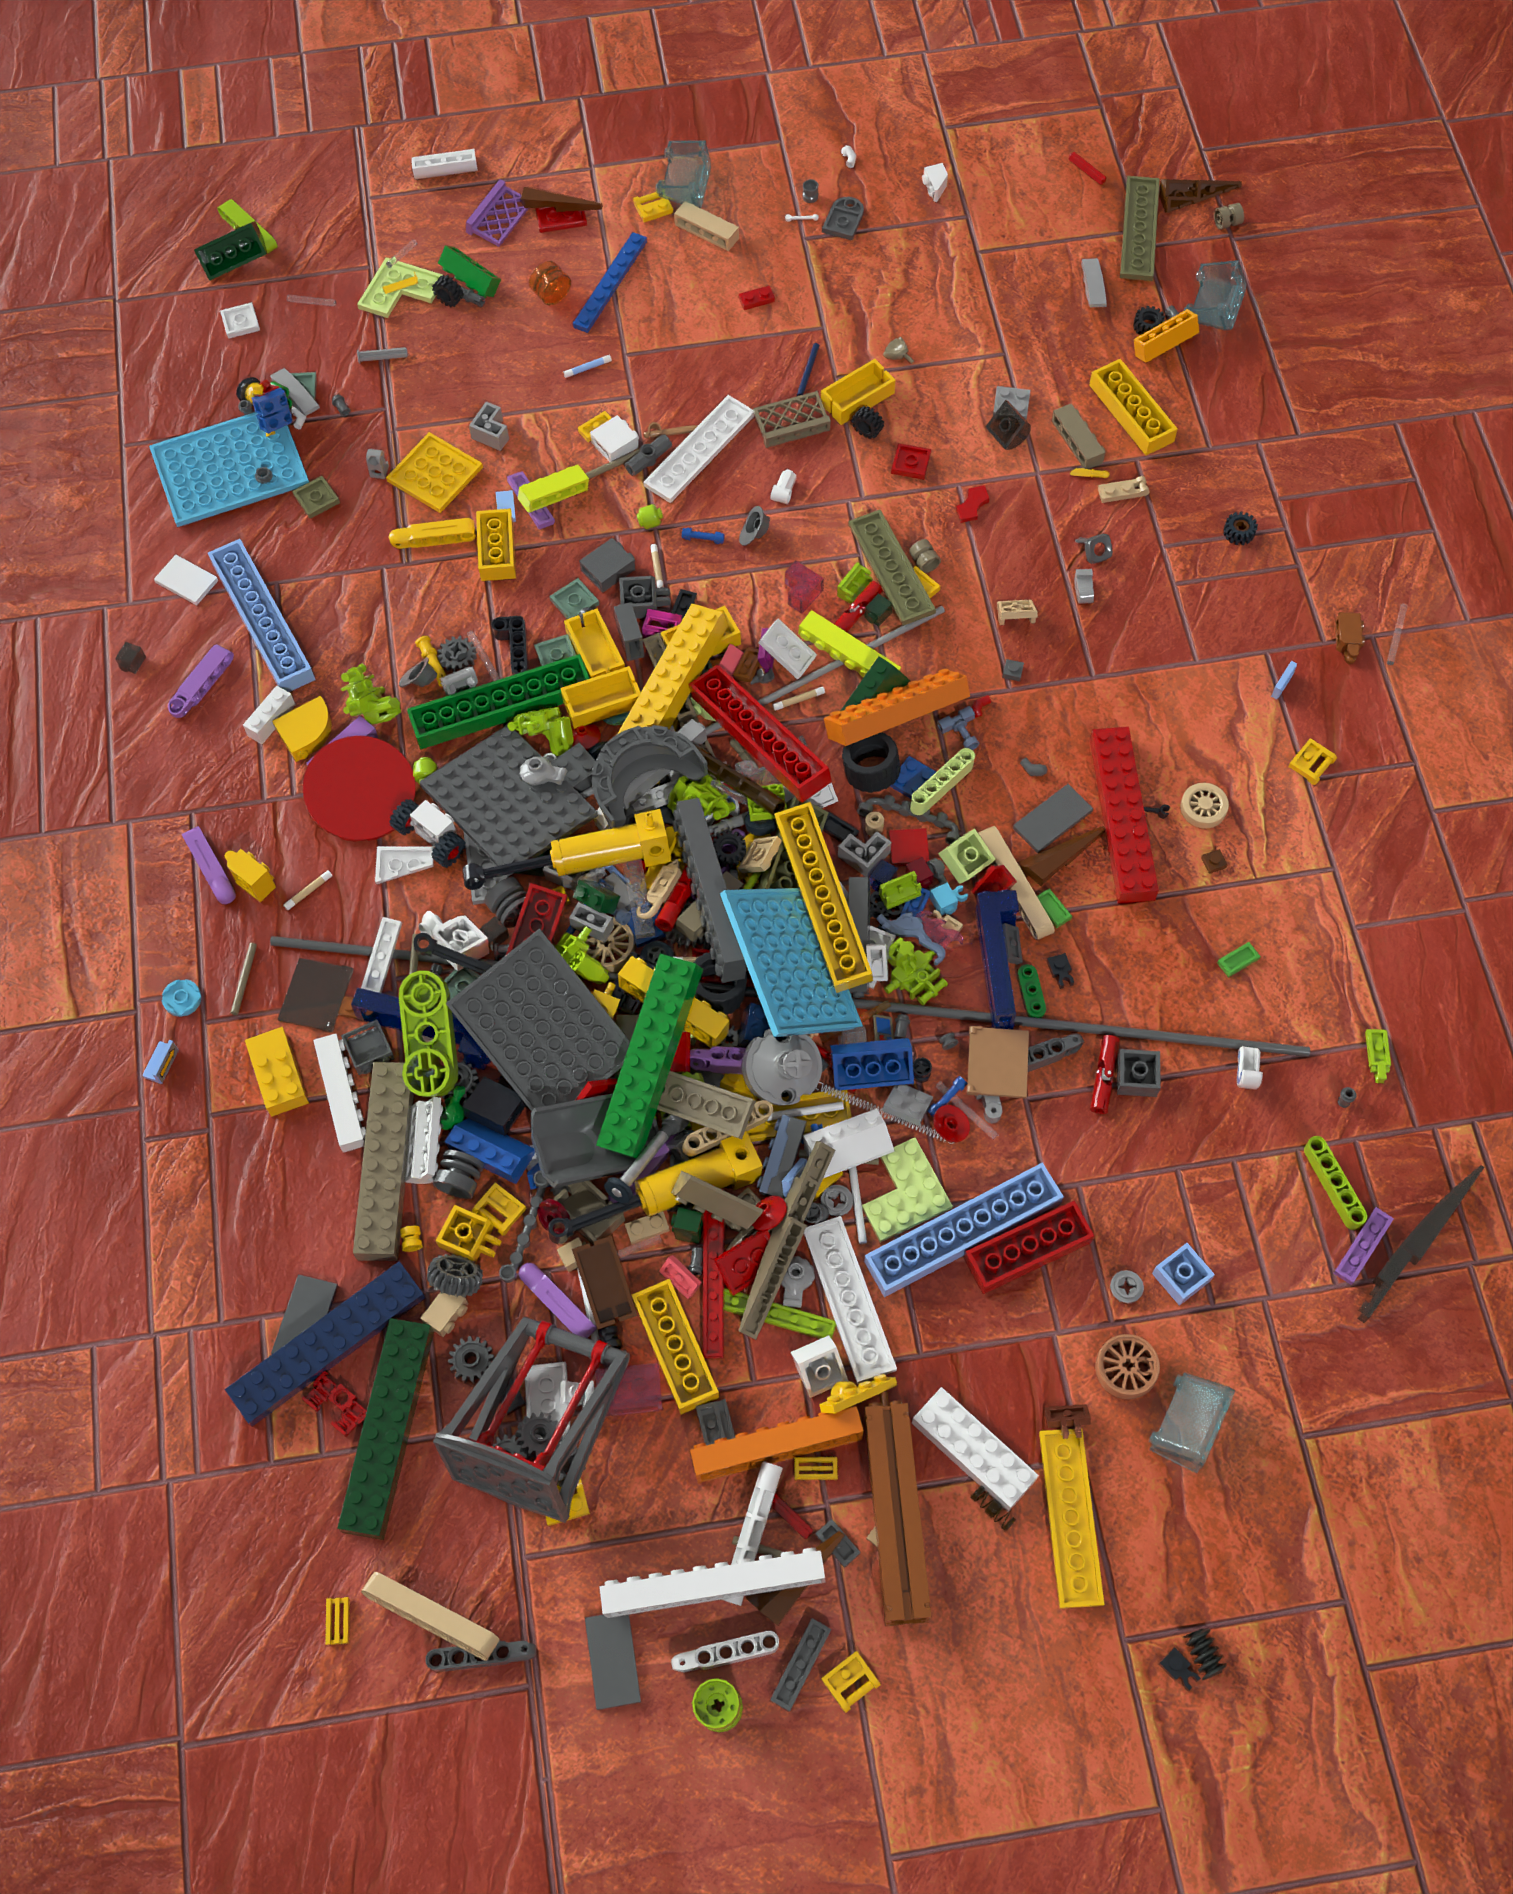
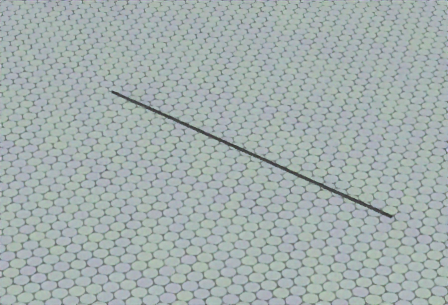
M272 936L270 940L271 946L371 956L373 947L276 936ZM395 949L392 959L410 960L411 951ZM418 954V961L451 965L446 959L436 955L430 957ZM482 958L478 959L479 961L487 963L491 966L495 965L498 961H500ZM608 972L610 978L607 982H615L618 973ZM577 974V976H578L580 979H585V978H583L582 976H580V975ZM699 982L704 989L707 990L709 988L711 992L716 990L718 994L729 992L734 988V985ZM746 987L744 996L759 998L755 988ZM852 998L855 1007L858 1009L1240 1049L1243 1046L1258 1048L1260 1052L1309 1057L1310 1047Z

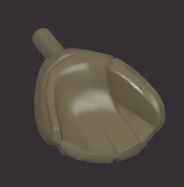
M902 337L891 341L883 353V356L887 359L899 360L905 357L911 364L914 362L907 354L909 352L908 347Z

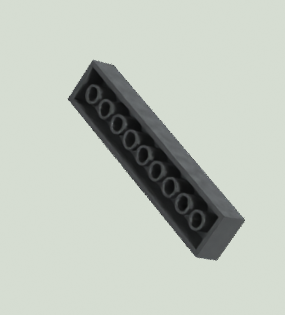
M700 799L678 801L676 810H674L675 820L673 821L674 832H678L677 842L678 846L683 849L682 860L688 866L686 868L687 877L692 880L691 890L693 895L696 894L697 910H701L702 927H706L705 937L707 943L711 944V958L716 961V975L720 976L722 983L745 979L747 965L720 893L727 890Z

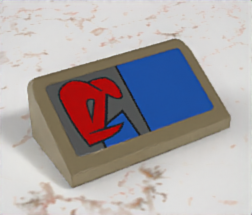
M873 1015L874 1041L893 1040L892 1017Z

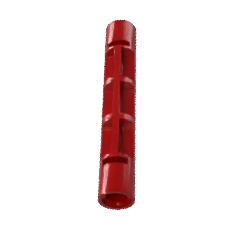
M687 863L655 920V925L662 931L670 932L673 929L677 918L680 916L686 901L692 893L691 878L688 879L686 872Z

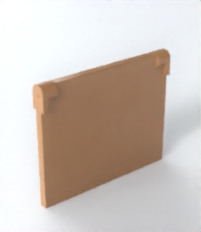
M970 1026L967 1094L1027 1098L1029 1031Z

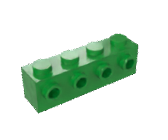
M445 245L438 261L443 270L454 274L455 279L461 282L464 281L468 288L478 291V295L485 298L487 296L494 297L502 279L456 247Z

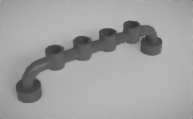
M886 795L884 799L878 797L870 798L866 802L860 803L857 809V813L860 816L866 817L870 812H873L872 805L876 804L887 811L891 809L898 811L902 816L910 815L916 817L921 822H932L939 828L947 827L951 829L945 838L946 843L949 845L961 837L958 826L954 822L947 820V814L939 812L937 816L930 814L929 809L922 815H915L910 811L911 802L894 803L895 798L891 795Z
M541 1170L537 1171L533 1177L538 1189L536 1195L530 1201L531 1209L524 1218L525 1226L523 1231L517 1237V1248L510 1256L511 1264L504 1265L499 1270L501 1280L506 1283L515 1280L518 1267H521L524 1263L522 1257L524 1249L530 1246L529 1236L531 1230L537 1226V1210L540 1208L539 1204L543 1201L546 1187L549 1185L542 1176Z

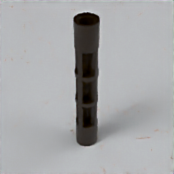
M693 743L707 761L708 773L716 777L717 780L732 787L736 792L746 796L773 816H775V813L783 811L786 804L784 799L768 789H764L749 777L737 772L730 765L723 763L712 756L711 753Z

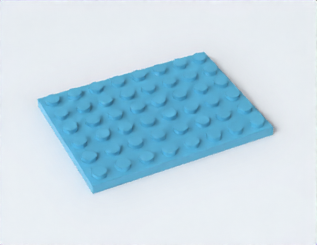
M254 412L150 445L149 447L177 527L295 490L309 483L288 425L275 430L274 435L266 437V432L259 427L257 413ZM260 467L268 468L272 472V480L266 484L258 483L255 479L256 470Z
M799 888L724 890L720 893L773 1037L857 1030L863 1026L849 989L838 993L835 991Z

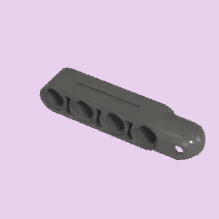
M1071 1034L1063 1038H1053L1028 1047V1072L1055 1063L1063 1057L1076 1053L1084 1044L1082 1036L1080 1034ZM1052 1048H1059L1060 1052H1055ZM1034 1054H1040L1043 1058H1035Z
M499 1641L486 1661H477L476 1656L455 1646L429 1651L425 1662L428 1668L434 1672H446L526 1661L534 1658L537 1650L535 1644L526 1641L508 1643ZM507 1647L509 1650L507 1657L499 1658V1649ZM459 1652H463V1662L455 1664L454 1656ZM441 1655V1664L436 1667L433 1666V1657Z

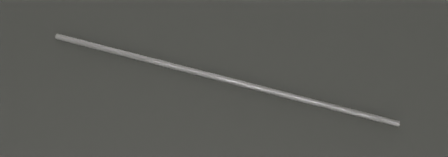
M944 607L936 608V614L901 626L866 645L874 649L944 613ZM836 660L758 700V702L764 706L842 666L844 663ZM716 722L706 727V735L722 728V726ZM590 787L579 794L585 799L594 794L593 788Z

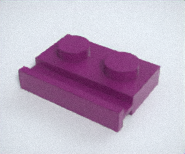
M762 628L761 638L769 628ZM759 645L757 659L762 668L765 669L764 672L768 673L771 668L773 670L774 657Z

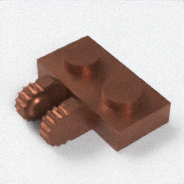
M1087 1404L1045 1408L1048 1428L1061 1427L1063 1439H1068L1069 1436L1067 1426H1074V1433L1077 1438L1082 1437L1081 1425L1091 1424Z

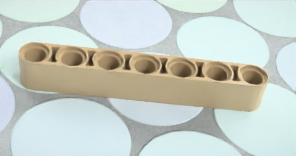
M992 826L978 832L996 859L991 865H1004L1016 879L1017 883L1007 893L1034 939L1039 940L1053 934L1055 929L1052 921L998 829Z
M374 1572L361 1590L362 1594L371 1601L482 1660H488L499 1642V1638L489 1630L381 1573Z

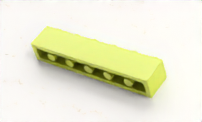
M812 610L799 625L798 634L802 639L812 642L819 650L826 651L833 659L840 660L847 668L854 669L863 678L878 656L895 666L899 671L901 670L900 666Z

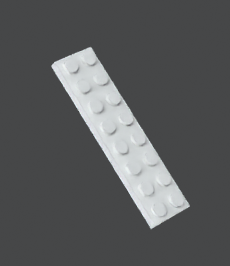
M728 395L643 482L644 487L671 503L755 416L753 410Z
M839 1216L806 1227L804 1237L857 1384L874 1379L878 1375L897 1371L842 1217Z

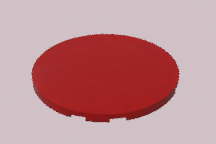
M349 736L329 743L312 758L303 779L304 802L312 819L327 833L347 841H372L392 833L395 830L389 823L391 815L394 814L392 812L397 810L396 807L400 806L401 802H405L406 799L415 801V777H413V771L407 759L391 744L369 736Z

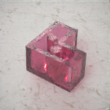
M796 560L785 571V584L792 588L788 592V605L803 613L823 592L824 578Z

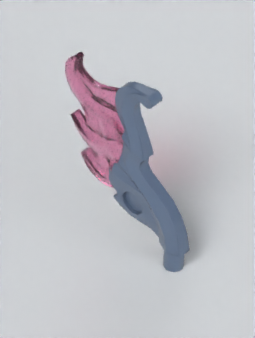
M928 910L920 911L915 917L912 916V912L905 913L893 921L887 920L883 914L877 917V920L882 925L881 928L888 933L898 937H915L918 939L919 944L934 951L938 956L934 961L936 966L944 960L945 949L949 943L959 941L963 945L961 933L954 929L943 928L941 924H946V921L943 919L927 918V916L932 915V912Z

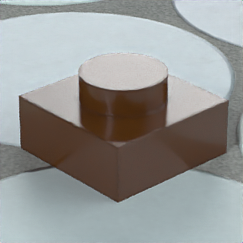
M1220 849L1203 854L1201 857L1209 874L1227 868L1228 864Z

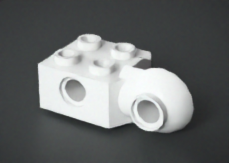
M427 911L423 915L422 923L419 924V930L421 933H427L433 939L438 940L437 944L477 960L489 954L488 938L466 916H457L443 924L440 917L431 911ZM448 961L457 971L465 968Z

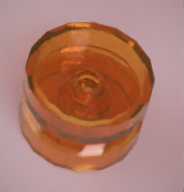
M546 261L535 268L531 274L529 287L544 304L550 306L561 302L567 296L571 288V279L555 262Z

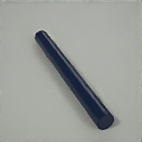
M818 343L813 344L796 396L804 395L820 347Z

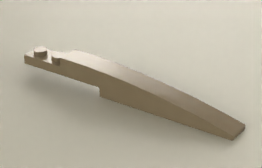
M659 633L643 639L654 668L666 649ZM689 697L676 717L681 728L691 719L699 723ZM706 740L700 747L715 757L708 740ZM708 773V775H710L713 779L716 778V777H714L713 775H711L710 773Z
M816 1141L800 1178H794L785 1199L787 1204L786 1215L773 1228L758 1268L739 1328V1332L755 1340L807 1225L803 1224L836 1151L823 1142Z

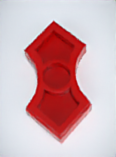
M985 485L968 488V498L965 502L956 506L960 523L977 520L979 508L989 503L990 498Z

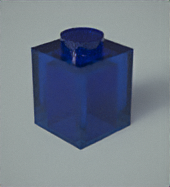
M882 859L870 875L871 887L875 891H879L881 884L897 878L898 868Z

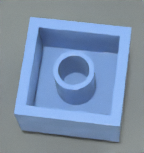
M1188 1243L1157 1265L1152 1273L1179 1306L1207 1285L1215 1275Z

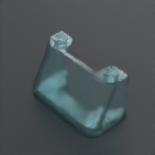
M706 140L669 141L667 148H665V157L668 158L669 163L664 180H659L656 183V193L660 197L683 204L686 201L701 209L711 171V160Z
M1235 260L1201 264L1196 274V279L1200 283V289L1194 305L1192 303L1187 304L1184 311L1188 309L1197 314L1199 324L1222 330H1232L1246 291V279L1240 262Z
M1183 1372L1182 1375L1178 1374L1173 1386L1176 1387V1392L1157 1432L1153 1430L1148 1442L1152 1444L1149 1450L1197 1473L1206 1462L1235 1390Z

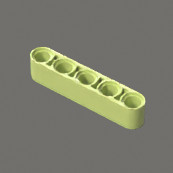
M964 748L942 766L912 794L910 811L915 815H922L927 812L973 769L975 752L969 748Z

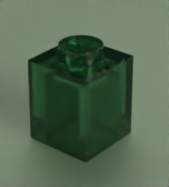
M880 594L865 607V618L868 622L874 623L878 627L892 613L891 601Z

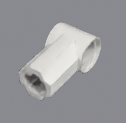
M787 469L782 472L777 485L773 486L771 500L784 504L789 503L792 488L797 479V475L793 471Z

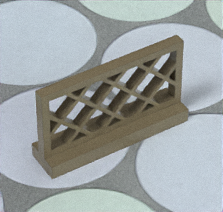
M818 391L753 408L766 448L830 431L831 420L829 415L827 416ZM815 398L817 401L815 406L807 403L808 399ZM799 403L801 407L797 410L792 408L791 405ZM804 406L812 409L809 415L801 412ZM782 407L785 411L783 414L775 412V409ZM765 411L769 413L767 419L761 417L759 413ZM788 411L796 414L794 419L785 416ZM815 411L821 413L823 417L815 418L812 417V415ZM772 415L780 418L777 424L769 421ZM799 415L807 419L803 423L796 421ZM782 420L791 423L788 427H783L780 424ZM767 424L775 427L770 432H766L764 428Z

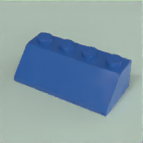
M909 1038L830 1045L834 1088L837 1091L914 1084L912 1046Z
M469 1118L456 1124L444 1141L449 1150L460 1151L474 1156L484 1163V1169L514 1184H517L535 1154L534 1148L508 1135L499 1134Z

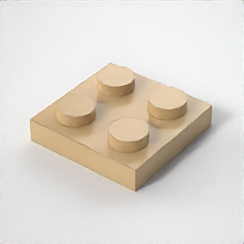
M778 836L754 839L738 870L742 874L766 871L771 865L773 856L778 852L782 840Z

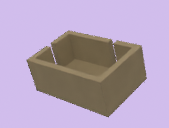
M589 1180L568 1185L570 1197L568 1191L564 1188L554 1198L563 1205L571 1219L613 1204L611 1201L608 1202V1198ZM624 1213L577 1231L594 1246V1241L610 1236L625 1221Z

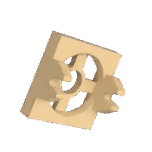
M1032 600L997 602L998 622L1000 625H1004L1005 619L1029 618L1031 623H1035L1038 611Z

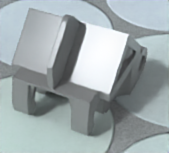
M470 666L439 678L446 696L474 688L478 683L476 673L473 667Z

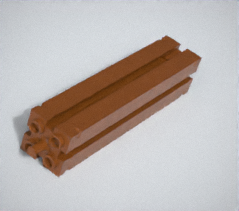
M888 1392L880 1393L881 1403H870L868 1407H865L864 1424L885 1627L929 1623L932 1616L908 1403L903 1404V1401H892L889 1406Z

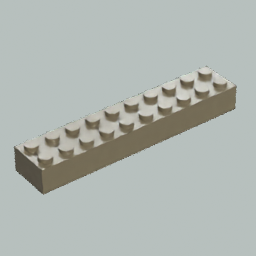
M373 1062L353 1248L354 1256L360 1261H398L411 1108L414 1102V1093L408 1089L402 1077L404 1063Z

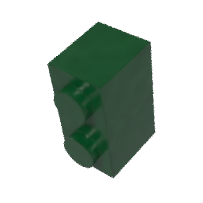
M580 879L573 898L595 911L610 914L615 913L621 897L596 881Z
M678 1208L677 1214H673L671 1220L675 1239L699 1244L703 1231V1214Z

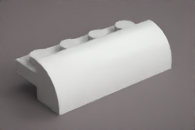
M474 149L412 157L411 160L415 180L478 171Z
M433 1097L427 1102L418 1101L412 1105L405 1174L406 1183L427 1184L434 1181L438 1170V1163L436 1162L440 1148L438 1138L441 1132L440 1116L443 1111L441 1098Z

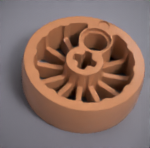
M1122 1334L1109 1339L1101 1347L1096 1357L1095 1371L1098 1381L1108 1393L1120 1399H1136L1144 1396L1154 1387L1159 1377L1160 1363L1155 1349L1145 1339L1132 1334ZM1124 1344L1130 1345L1129 1355L1126 1354ZM1113 1346L1120 1347L1122 1356L1113 1348ZM1134 1346L1141 1350L1135 1357L1132 1356ZM1109 1351L1117 1360L1105 1357V1353ZM1142 1353H1145L1147 1357L1140 1356L1142 1355ZM1103 1362L1116 1365V1367L1104 1369ZM1125 1363H1128V1367H1131L1130 1371L1123 1367ZM1145 1363L1148 1366V1371L1141 1372L1138 1364ZM1117 1371L1118 1374L1110 1381L1106 1374ZM1120 1376L1123 1378L1121 1388L1113 1384ZM1134 1376L1144 1384L1143 1387H1137ZM1128 1378H1130L1133 1390L1125 1389Z

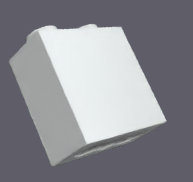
M618 415L590 432L591 443L609 462L639 448L638 434L634 430L632 431L627 422Z

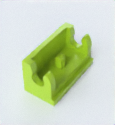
M857 562L837 586V597L852 604L867 585L873 581V578L869 576L872 572Z
M915 871L880 885L879 895L887 910L922 895L921 883H917Z

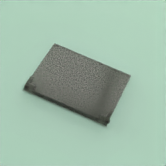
M299 958L277 1020L333 1032L339 1015L338 1012L354 969L348 966Z

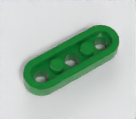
M1022 965L1018 970L1017 978L1026 1014L1028 1017L1043 1018L1046 1012V1005L1037 970L1032 965ZM1029 971L1031 974L1026 975L1024 972ZM1032 988L1035 992H1030L1029 989ZM1038 1006L1040 1009L1035 1010L1033 1007Z

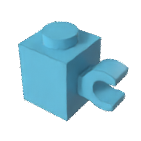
M947 882L930 891V900L935 909L941 913V916L945 914L950 915L956 911L958 901L963 902L967 900L968 894L959 895L958 893L963 891V886H958L952 890Z

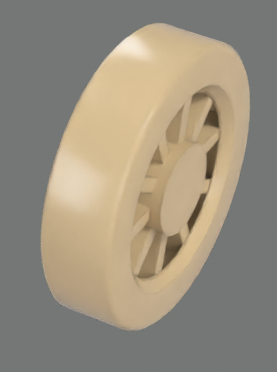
M1197 783L1185 791L1180 809L1183 817L1191 825L1199 828H1212L1219 825L1225 819L1229 809V801L1224 791L1218 786L1210 783ZM1212 794L1215 797L1211 799L1209 796Z

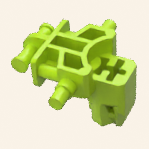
M364 664L348 669L347 673L341 675V679L344 682H349L348 685L341 688L342 691L347 690L349 693V698L345 702L346 707L343 708L345 714L350 713L351 716L363 714L365 720L374 725L390 721L401 713L400 701L396 697H382L381 695L386 691L385 688L373 687L370 679L374 678V674L363 675L366 672Z
M559 707L545 708L539 711L531 710L527 713L518 714L514 717L513 722H509L507 725L510 731L516 729L520 735L528 733V736L544 734L549 740L552 754L556 756L562 755L573 746L574 739L570 717H561L562 713L559 711Z
M708 774L700 782L691 781L685 776L680 777L668 796V808L672 810V813L676 810L678 801L699 798L704 816L713 813L715 820L727 817L731 811L736 809V805L733 802L728 803L726 801L730 793L721 794L717 790L721 782L713 779Z
M585 926L578 937L565 932L556 946L553 944V946L573 971L588 981L597 984L606 983L610 978L608 971L600 962L586 954L589 945L585 942L592 930Z
M901 937L898 938L889 947L888 962L895 969L891 973L890 984L884 988L885 992L890 994L897 988L900 990L906 989L910 993L909 998L913 1000L922 991H925L926 993L917 998L923 1006L930 998H935L938 992L948 985L944 978H941L934 986L932 984L940 976V969L937 968L935 970L929 964L937 954L932 950L926 953H922L920 950L914 952V945L910 941L905 942Z

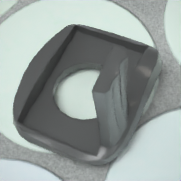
M1100 534L1091 538L1080 537L1075 540L1077 543H1085L1086 558L1091 564L1107 560L1113 554L1108 534ZM1099 542L1103 543L1105 551L1101 556H1097L1094 552V547Z

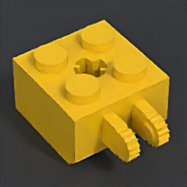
M242 849L237 853L234 851H227L225 853L227 867L233 875L236 884L257 901L261 902L276 888L273 882L274 877L269 873L270 869L263 862L258 863L252 853H246Z
M456 1205L453 1206L436 1239L440 1249L456 1256L468 1258L470 1261H475V1264L481 1253L490 1257L495 1256L494 1250L485 1247L486 1242L500 1246L502 1241L490 1235L494 1229L491 1221Z

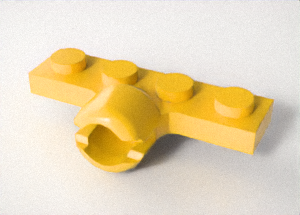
M886 1374L875 1376L873 1381H865L859 1383L858 1386L850 1381H839L833 1385L831 1396L827 1398V1401L819 1404L821 1413L835 1414L897 1386L896 1378L886 1377Z

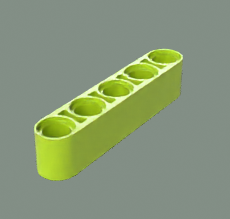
M232 199L217 208L221 217L235 230L251 222H256ZM256 222L264 238L268 254L275 250L278 245L275 239Z
M1320 1136L1311 1137L1304 1147V1153L1345 1226L1354 1231L1360 1229L1367 1220V1213L1326 1141ZM1311 1145H1316L1319 1151L1314 1150ZM1321 1162L1327 1163L1329 1168L1323 1167ZM1331 1180H1336L1339 1186L1333 1185ZM1341 1198L1348 1199L1350 1204H1345ZM1352 1215L1357 1216L1360 1222L1354 1221Z

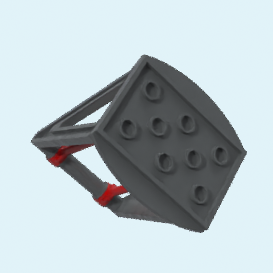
M523 1317L452 1421L435 1435L433 1443L452 1480L483 1491L514 1506L566 1523L570 1517L569 1513L573 1494L630 1360V1353L616 1349L611 1344L603 1341H594L559 1329L556 1325L543 1320L539 1322ZM529 1336H531L536 1342L494 1417ZM553 1344L587 1356L592 1361L545 1451L541 1452L534 1462H531L518 1453L513 1455L502 1447L495 1446L494 1448V1435L540 1350L545 1345ZM606 1363L610 1364V1367L553 1454L597 1368ZM489 1393L470 1438L464 1439L459 1437ZM583 1436L559 1493L557 1481L561 1469Z

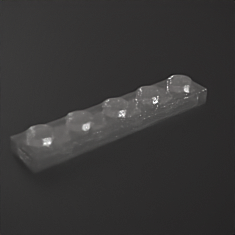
M639 859L622 863L636 939L655 936L652 918L641 919L636 914L638 906L641 907V913H647L650 910L642 861Z

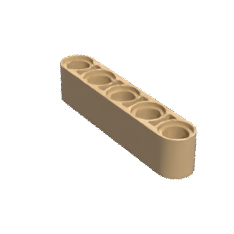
M761 1100L755 1103L745 1131L759 1126L769 1119L773 1112V1106L770 1102ZM758 1109H763L766 1115L760 1114ZM703 1127L687 1136L682 1145V1150L687 1156H696L719 1145L721 1140L729 1138L731 1135ZM711 1133L715 1139H709L706 1134ZM688 1142L696 1143L697 1148L690 1147Z

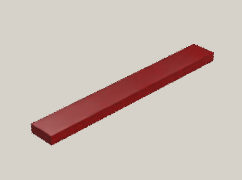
M705 1210L703 1213L704 1359H724L725 1282L714 1259L725 1252V1219L723 1218L722 1222L711 1217V1212Z

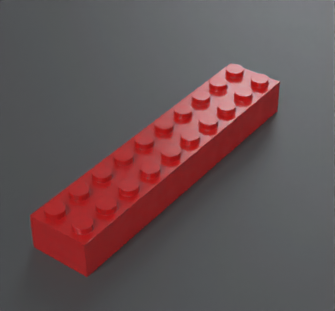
M718 664L688 684L692 698L800 802L803 803L832 782L829 767Z
M1129 726L1092 729L1089 741L1117 903L1155 901L1159 889Z

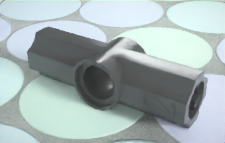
M664 434L652 443L642 445L640 452L625 463L628 473L631 476H635L644 468L655 465L656 459L672 447L669 437Z

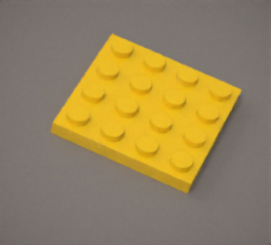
M429 432L392 470L386 479L390 484L441 513L483 468V464Z

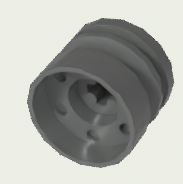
M509 877L495 884L485 896L484 902L490 911L496 914L497 919L501 921L504 927L512 928L516 926L527 892L524 891L523 886L516 878Z
M446 1150L443 1154V1160L440 1162L443 1169L437 1171L433 1186L454 1197L463 1199L473 1198L477 1188V1183L474 1180L481 1177L480 1172L483 1171L484 1163L469 1154L455 1150Z

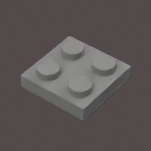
M997 386L993 417L1026 421L1030 390Z
M905 1084L895 1085L882 1111L919 1126L933 1100V1096Z

